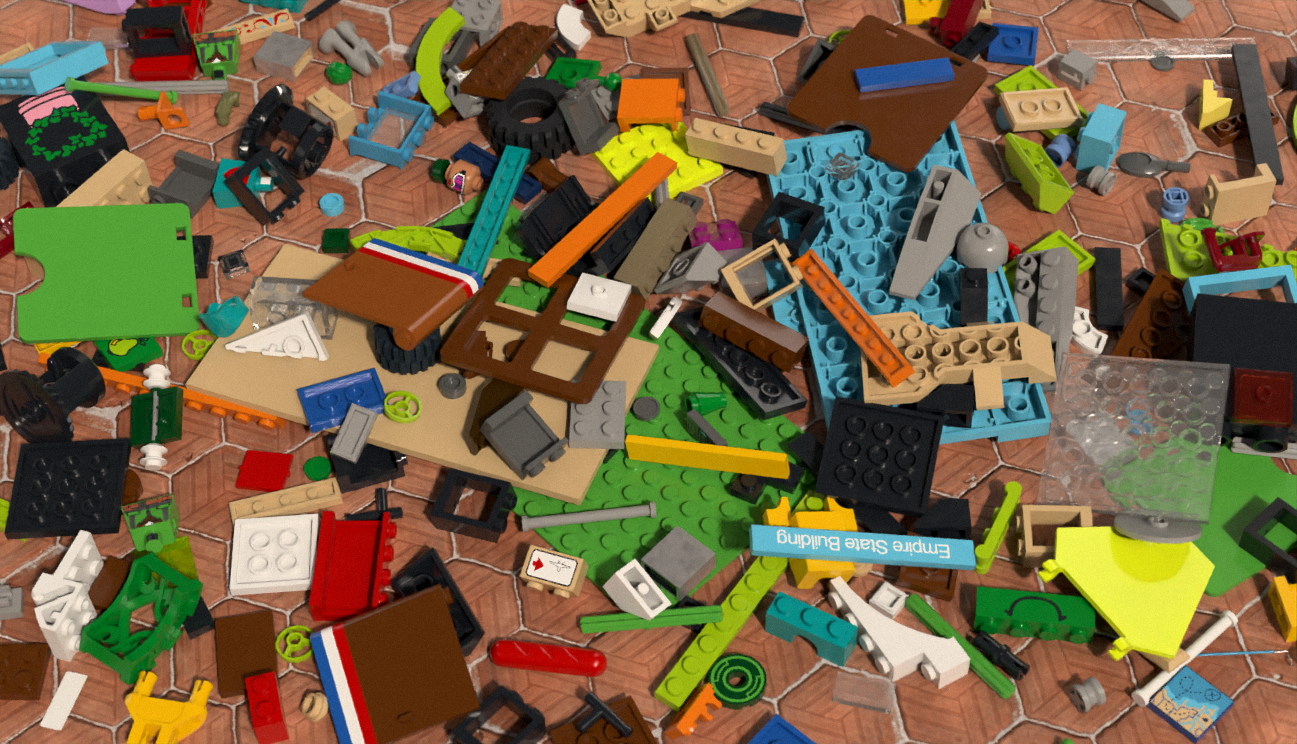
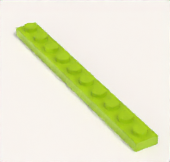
M809 490L791 513L792 517L796 512H825L823 506L825 499L814 497V492ZM758 556L722 603V621L705 625L657 688L654 698L676 712L681 710L696 688L699 687L708 675L713 664L720 659L789 567V558Z

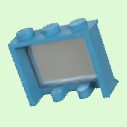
M379 91L377 94L379 108H369L368 125L359 123L357 127L358 137L352 135L348 137L350 157L357 154L400 167V170H403L407 162H411L416 148L423 143L426 132L433 127L434 117L432 116L431 106Z

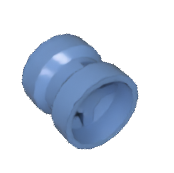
M1059 134L1044 151L1054 165L1059 168L1075 152L1076 145L1069 136Z
M1172 187L1165 190L1163 203L1160 208V215L1163 219L1170 220V222L1183 220L1189 200V195L1184 189Z

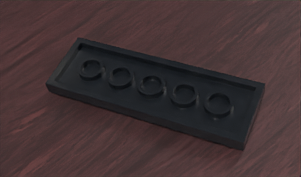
M703 307L675 314L674 324L763 421L805 408L808 400L776 366L699 326Z

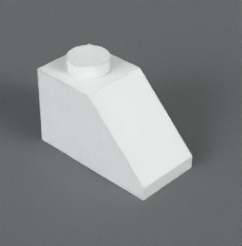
M636 559L617 571L603 585L605 591L621 610L649 621L671 605V602Z

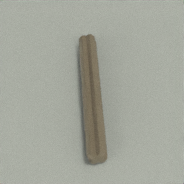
M696 33L688 34L686 43L715 110L719 116H727L730 113V107L700 38Z

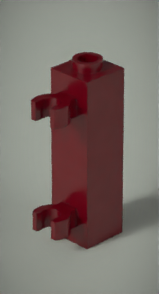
M952 0L944 20L930 17L927 23L928 26H931L929 34L933 36L940 35L942 46L954 47L973 28L984 0Z

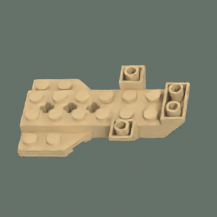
M761 0L587 1L605 33L629 38L648 29L659 31L678 23L676 17L689 11L700 13L701 10L712 13V16L722 18Z
M912 311L869 315L910 363L915 373L892 388L861 350L865 403L881 405L917 403L939 385L974 382L976 410L1004 408L1003 379L1028 377L1029 384L1056 381L1050 336L1023 321L995 324L994 321L967 323V327L939 329L933 324L929 326L920 320V316Z

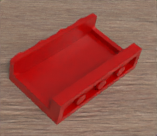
M323 511L309 601L313 621H345L388 604V593H385L386 586L391 584V570L388 569L389 562L394 560V546L391 545V542L397 536V524L392 522L390 512H384L383 521H337L334 511Z

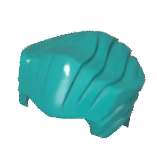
M238 296L229 298L223 304L211 303L207 314H199L200 319L217 337L225 338L231 336L246 317L249 309Z

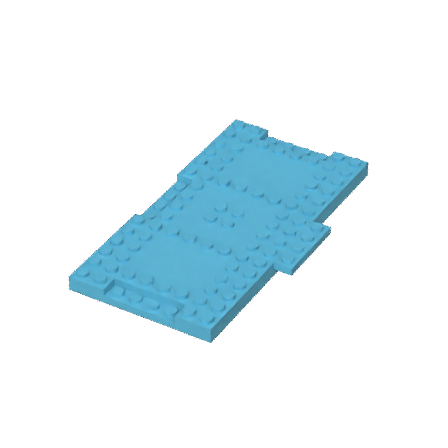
M955 121L951 123L912 172H903L868 155L871 139L865 130L785 140L787 161L778 176L766 174L771 199L773 201L777 193L781 192L825 207V224L809 250L813 249L868 315H880L912 311L920 316V320L929 326L933 324L939 329L959 328L960 268L969 267L964 265L963 262L962 265L958 262L956 256L957 246L915 300L889 294L909 227L933 165L959 170L976 187ZM839 158L845 160L843 161L844 164L849 165L848 167L834 168ZM848 168L857 170L847 176V179L839 178V176L837 177L832 172ZM981 201L978 203L971 225L982 222L988 223ZM777 217L780 236L796 242L805 226ZM780 259L763 261L768 280L769 296L792 283ZM1001 265L998 267V271L987 274V321H994L995 324L1020 322ZM801 279L802 288L772 304L771 308L775 321L809 338L807 348L828 431L836 396L864 401L861 349L805 281ZM1028 377L1003 379L1004 408L976 410L974 393L972 427L943 426L939 445L988 437H996L998 443L1051 435L1053 420L1041 384H1029ZM971 382V383H961V384H965V385H973V386H974V382ZM939 385V386H937V387H936L932 392H930L927 396H929L930 394H932L933 392H935L936 390H938L939 388H941V387L944 386V385ZM917 403L887 405L917 411Z

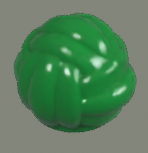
M337 61L330 63L326 71L329 80L335 85L348 83L353 75L351 67Z

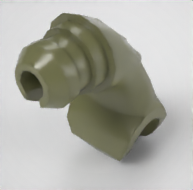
M224 91L215 112L218 116L217 122L219 125L227 126L230 123L229 117L232 113V107H240V92Z

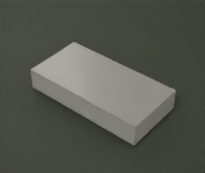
M352 403L332 446L331 455L357 464L378 417V413Z

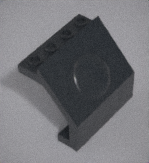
M575 175L567 177L515 229L527 247L522 253L540 260L600 205L589 198ZM648 197L641 199L615 227L572 265L566 273L580 278L582 273L600 276L611 272L634 247L657 210Z

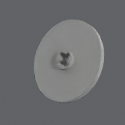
M1132 511L1122 513L1114 519V528L1119 533L1142 541L1168 544L1187 543L1199 539L1202 535V526L1198 522L1172 513Z

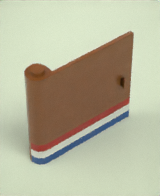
M373 238L303 291V297L392 327L396 344L403 350L410 351L483 290L484 283L482 277L471 269Z

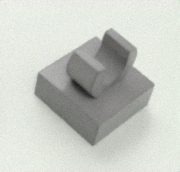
M10 585L0 586V620L24 617L25 593L22 587L12 589Z

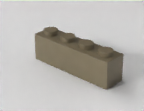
M665 197L617 271L614 280L632 285L631 293L642 296L646 301L650 293L654 291L663 273L670 266V262L675 254L682 248L684 240L696 225L697 218L691 207Z

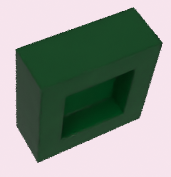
M350 228L325 229L322 245L324 254L349 253Z

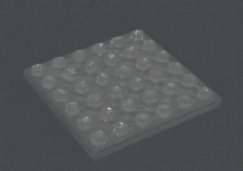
M1062 352L1036 504L1091 506V512L1098 514L1125 515L1140 518L1159 517L1169 521L1209 525L1231 371L1230 364Z

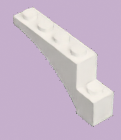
M841 576L830 581V592L828 594L830 604L834 609H839L844 621L858 626L857 635L865 652L871 653L880 673L886 674L891 682L921 668L924 677L928 681H932L937 689H940L968 674L970 658L954 637L950 639L940 638L901 625L868 605L846 584Z

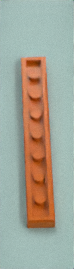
M657 152L528 270L529 277L549 288L615 227L641 199L646 198L677 169V162Z
M810 249L791 263L792 266H798L805 283L892 388L915 373L910 363L813 249Z

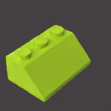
M1009 132L1006 134L1005 160L1011 167L1010 172L1022 183L1021 188L1034 200L1033 205L1039 211L1056 214L1075 192L1040 144Z

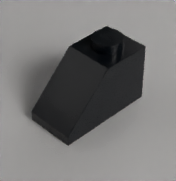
M960 268V327H967V323L988 320L987 268Z
M945 384L917 403V411L945 416L943 426L971 428L975 386Z
M958 498L940 499L926 512V515H923L914 523L913 533L924 537L970 540L972 524L969 500Z

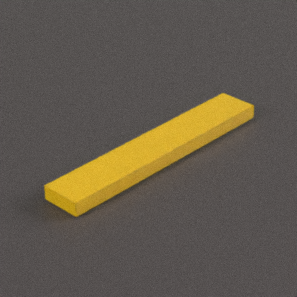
M627 435L625 440L628 456L631 460L788 479L790 474L788 457L785 453L637 435Z

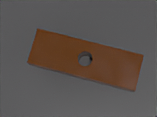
M1270 108L1273 125H1276L1280 117ZM1243 112L1207 126L1204 133L1218 148L1247 137Z

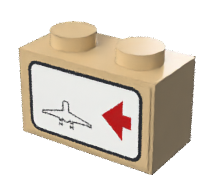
M322 87L306 98L309 114L332 126L334 137L339 141L357 131L358 125L355 109L326 87Z
M530 544L520 578L527 584L526 587L537 592L547 589L553 591L554 596L569 600L570 596L579 598L589 566L584 559Z

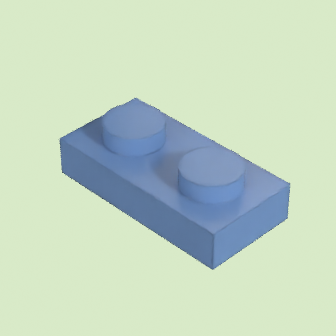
M412 71L383 86L382 92L403 98L412 97L418 91V83L421 76Z

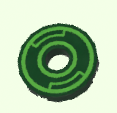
M740 653L729 654L718 659L713 664L708 675V683L713 686L712 689L715 691L713 695L722 703L723 707L740 710L749 705L750 707L756 705L762 699L767 687L766 671L760 662L751 656ZM739 677L744 679L745 683L742 686L736 687L730 684L729 681Z

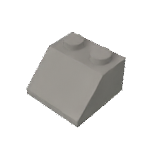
M706 242L676 255L654 291L657 294H686L693 290L699 291L705 285L719 282L723 277L721 269L725 268L728 262L709 242Z

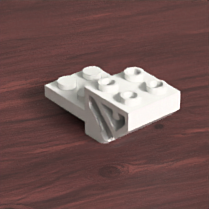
M80 530L55 573L53 575L42 573L31 593L36 608H34L36 618L54 657L71 662L75 653L79 652L83 628L97 619V613L88 592L104 566L91 533Z

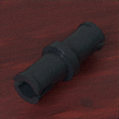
M985 630L979 633L982 638L978 635L975 637L973 646L990 657L991 662L996 667L1001 666L1018 681L1023 679L1021 673L1025 676L1027 675L1030 665L1014 655L1008 645L1000 644Z

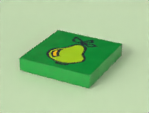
M153 336L93 341V345L98 349L111 370L119 372L128 371L135 368L139 363L145 364L163 356V349Z

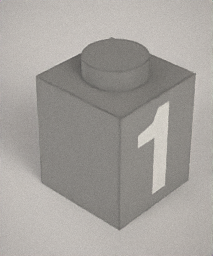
M1074 48L1060 60L1057 78L1081 91L1088 84L1090 85L1095 81L1098 61Z

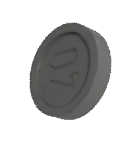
M1159 53L1151 58V66L1157 71L1166 72L1174 68L1175 60L1168 54Z
M641 397L633 405L634 415L643 421L653 420L660 413V404L653 397Z

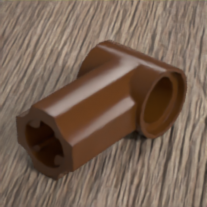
M545 157L540 158L524 172V174L540 182L542 187L550 192H553L568 177L556 170L554 164Z

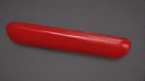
M501 639L492 644L489 651L491 661L496 666L586 677H597L604 673L607 668V658L604 653L590 648Z

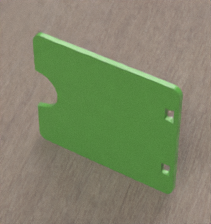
M185 204L22 208L14 213L15 255L27 256L36 260L45 271L44 281L39 288L29 294L17 296L18 333L22 342L35 344L131 339L152 336H187L189 333L199 330L200 320L190 210ZM185 230L186 240H177L176 231ZM191 296L192 307H183L182 297Z
M1181 434L1109 475L1104 482V489L1126 512L1135 511L1127 502L1133 498L1142 507L1139 511L1177 514L1190 518L1202 526L1201 537L1192 541V543L1215 565L1204 590V593L1210 597L1221 596L1267 568L1266 565L1238 546L1243 530L1277 497L1297 509V475H1292L1279 469L1269 456L1231 452V442L1221 447L1202 445L1197 442V435ZM1280 522L1264 536L1288 554L1297 549V534Z

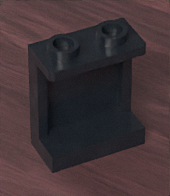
M337 434L326 436L329 451L332 449ZM369 443L365 444L357 464L331 455L342 494L404 477L403 466L408 465L406 454Z

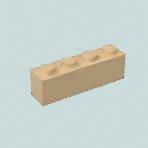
M699 118L694 119L685 134L689 154L692 156L773 176H778L787 161L783 138Z

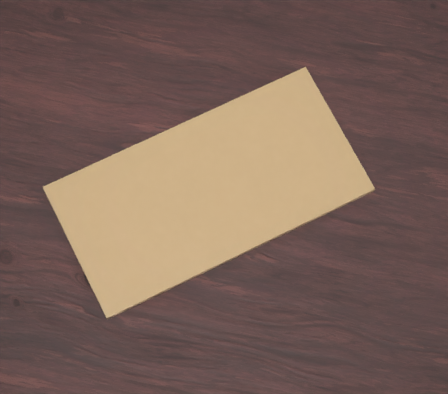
M287 244L283 245L244 300L249 311L238 329L229 337H218L186 382V388L308 425L297 389L375 368L386 397L395 391L410 392L421 401L422 411L419 418L410 423H399L390 419L385 413L378 414L366 443L399 451L406 455L457 470L512 483V486L576 505H581L609 450L569 448L568 442L564 447L566 453L555 462L550 459L544 464L546 468L534 478L529 475L523 481L491 443L476 456L472 455L469 443L470 429L481 392L494 378L486 375H479L471 379L465 378L466 393L457 399H447L440 393V379L449 373H458L463 376V368L446 364L439 359L436 360V364L433 367H428L427 371H419L418 374L414 375L412 373L401 375L399 372L394 374L390 372V369L385 370L378 363L375 354L373 328L376 322L303 297V291L344 260ZM477 296L440 326L441 348ZM498 301L495 304L534 317L542 315L539 312ZM308 311L330 357L325 361H319V358L311 357L299 359L288 355L283 357L262 355L261 352L247 351L246 353L227 350L225 345L230 341ZM565 319L560 323L564 326L602 337L606 336L609 332ZM484 321L478 331H486L487 341L493 342L492 358L503 362H509L506 357L507 345L515 340H526L530 334L492 321ZM631 337L627 338L603 380L626 381L625 417L659 353V345ZM551 340L532 370L569 382L581 380L596 353ZM525 388V391L527 390L534 398L530 404L531 407L560 440L564 437L569 440L571 401ZM397 396L391 398L388 403L389 405H395L398 401H404L406 397ZM411 399L409 402L411 406L410 413L414 416L418 412V406ZM342 425L325 429V431L338 434Z

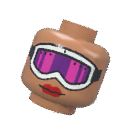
M465 160L452 162L445 173L448 187L463 195H470L474 190L478 191L483 182V178L480 177L481 171L479 167Z

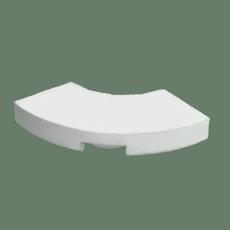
M563 4L557 16L558 30L561 37L572 48L580 51L591 38V31L584 28L580 23L583 19L582 10Z
M673 296L649 331V337L655 341L660 337L683 302L681 299Z
M1075 306L1070 342L1084 354L1101 360L1108 335L1099 332L1092 326L1089 320L1088 309Z

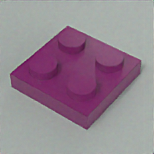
M721 219L717 223L710 224L696 222L694 229L687 236L691 249L706 242H709L716 251L743 248L742 237L737 224L730 219Z

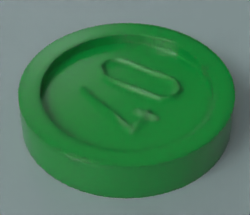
M321 456L309 459L304 466L305 475L312 481L325 480L332 472L330 461Z

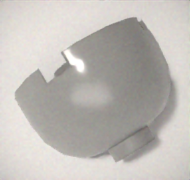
M975 223L967 227L960 235L956 256L961 265L963 262L969 268H987V274L998 271L999 266L1007 263L1009 243L1006 235L999 227L991 223Z

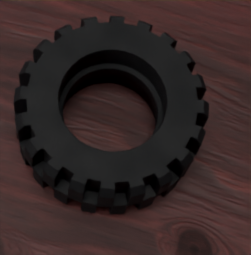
M526 76L505 100L491 98L487 104L486 115L489 138L494 149L498 153H502V155L506 145L530 149L528 165H534L542 157L556 160L561 157L562 153L566 154L571 149V146L575 144V141L558 102L565 97V92L569 89L552 78L547 80L543 76H538V78ZM532 117L545 118V120L536 123L520 122Z

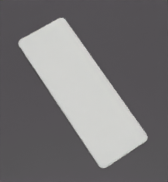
M70 671L65 673L40 724L41 727L62 730L87 679V675Z

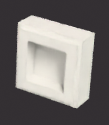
M885 581L871 597L869 605L893 620L905 606L909 595Z

